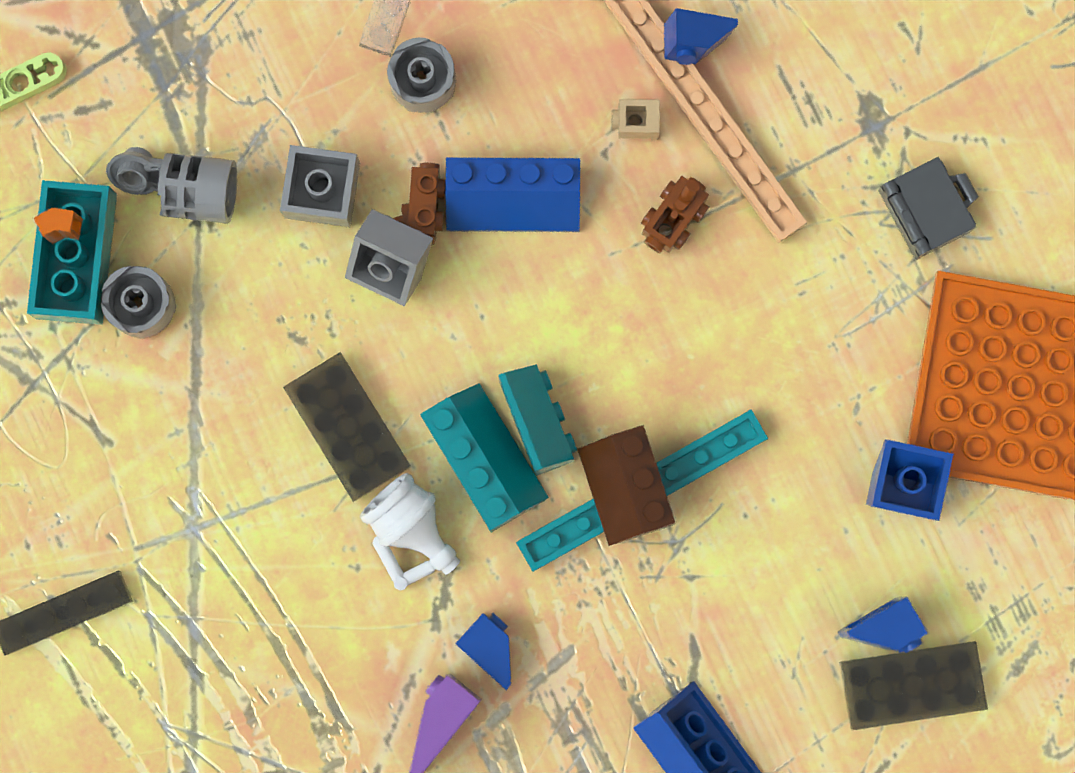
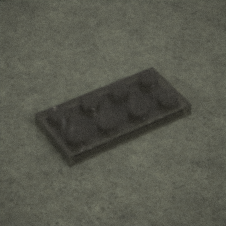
M341 352L283 387L353 502H356L411 467Z
M976 641L839 662L851 730L988 710Z

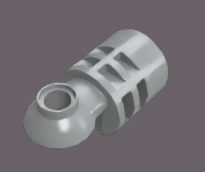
M131 147L124 153L114 156L107 164V176L114 186L120 190L135 195L157 191L158 195H161L160 216L226 224L231 221L237 191V165L235 160L166 153L164 159L153 158L150 152L144 148Z

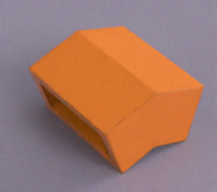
M51 208L33 217L42 236L52 244L64 238L77 240L80 238L83 219L74 211Z

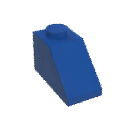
M676 8L664 23V59L677 61V63L682 65L697 64L728 38L738 26V19Z
M482 613L455 644L507 690L511 685L509 636L504 630L508 626L494 613L489 617Z

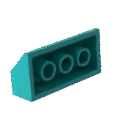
M480 383L449 396L420 414L491 533L549 498Z

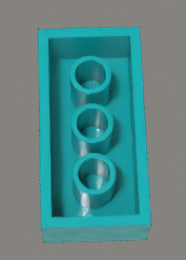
M42 180L38 215L51 208L74 211L83 221L79 240L64 238L54 244L42 236L37 226L27 314L33 318L103 325L102 289L108 279L117 194L110 186Z

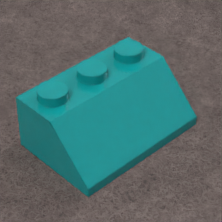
M536 364L499 374L500 386L536 476L573 462L574 457L572 453L577 452V448L571 433L564 435L560 422L564 421L565 417L559 402H551L547 391L553 389L546 370L540 372Z

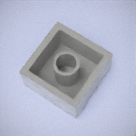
M290 145L280 212L284 218L351 227L360 167L357 154Z
M372 209L355 235L345 278L405 306L422 278L433 238Z

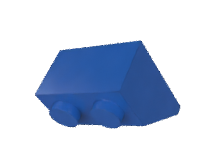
M885 439L872 473L866 505L939 521L954 454Z
M907 597L894 598L837 631L841 638L885 650H895L899 653L903 651L907 653L923 644L921 637L928 634Z

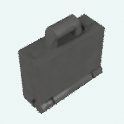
M939 157L886 182L878 190L915 260L972 232L976 228V223L967 210L979 197L966 173L949 176ZM954 183L957 184L966 201H962L959 193L957 192L954 186Z

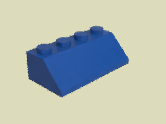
M446 157L447 231L579 232L580 158Z
M694 681L633 727L665 773H761Z

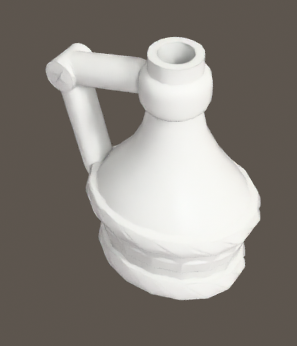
M408 473L402 474L387 485L360 514L362 522L370 524L375 532L376 537L373 540V546L389 573L395 588L398 590H404L408 585L432 574L435 569L441 570L447 575L460 562L456 557L455 550L450 545L444 544L439 535L436 525L434 504L436 499L434 493L427 492L416 485L412 475ZM389 546L411 549L424 554L430 559L403 573Z

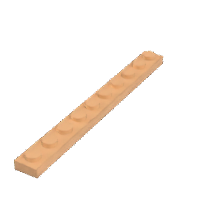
M604 0L776 241L780 243L805 226L807 223L805 218L693 64L682 65L677 63V61L664 59V23L647 0Z

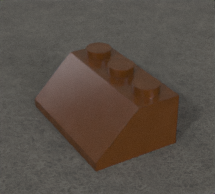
M644 425L610 435L577 449L608 546L675 524Z

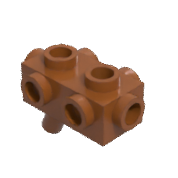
M420 163V167H412L409 203L402 204V215L393 219L432 237L431 245H435L436 232L443 231L444 212L438 211L439 198L445 199L446 179L440 178L439 164Z
M681 176L677 183L671 180L660 195L664 199L657 210L652 207L641 222L645 226L642 235L646 237L644 243L657 253H661L663 249L670 253L673 247L680 250L690 236V233L686 231L693 220L699 223L709 209V206L705 204L709 196L705 192L706 187L693 177L686 179ZM661 226H669L671 233L668 236L659 233Z

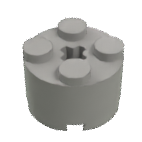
M423 37L412 38L401 43L389 61L387 75L392 93L396 100L408 111L420 113L435 111L452 98L456 85L454 63L448 50L441 44L439 45ZM423 71L427 78L420 80L417 73Z
M140 266L122 267L108 277L102 289L101 306L106 319L120 331L132 337L143 339L158 334L167 327L176 310L172 289L162 277L150 268ZM137 296L143 302L139 308L135 306L136 303L133 301Z

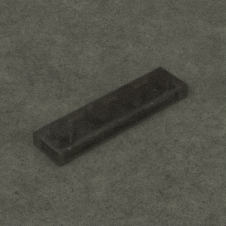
M121 571L113 572L0 620V646L4 656H8L132 603L133 600Z

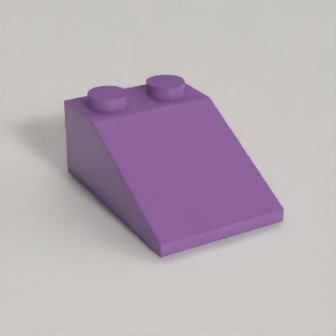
M448 674L445 678L441 675L437 676L425 691L430 697L424 705L410 773H423L482 700L451 674Z

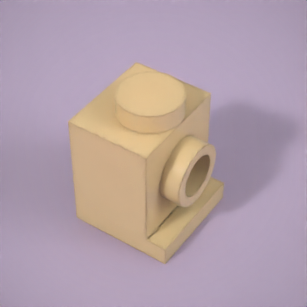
M620 99L619 110H612V130H618V138L658 140L660 100ZM636 117L640 119L641 125L631 126L629 120Z

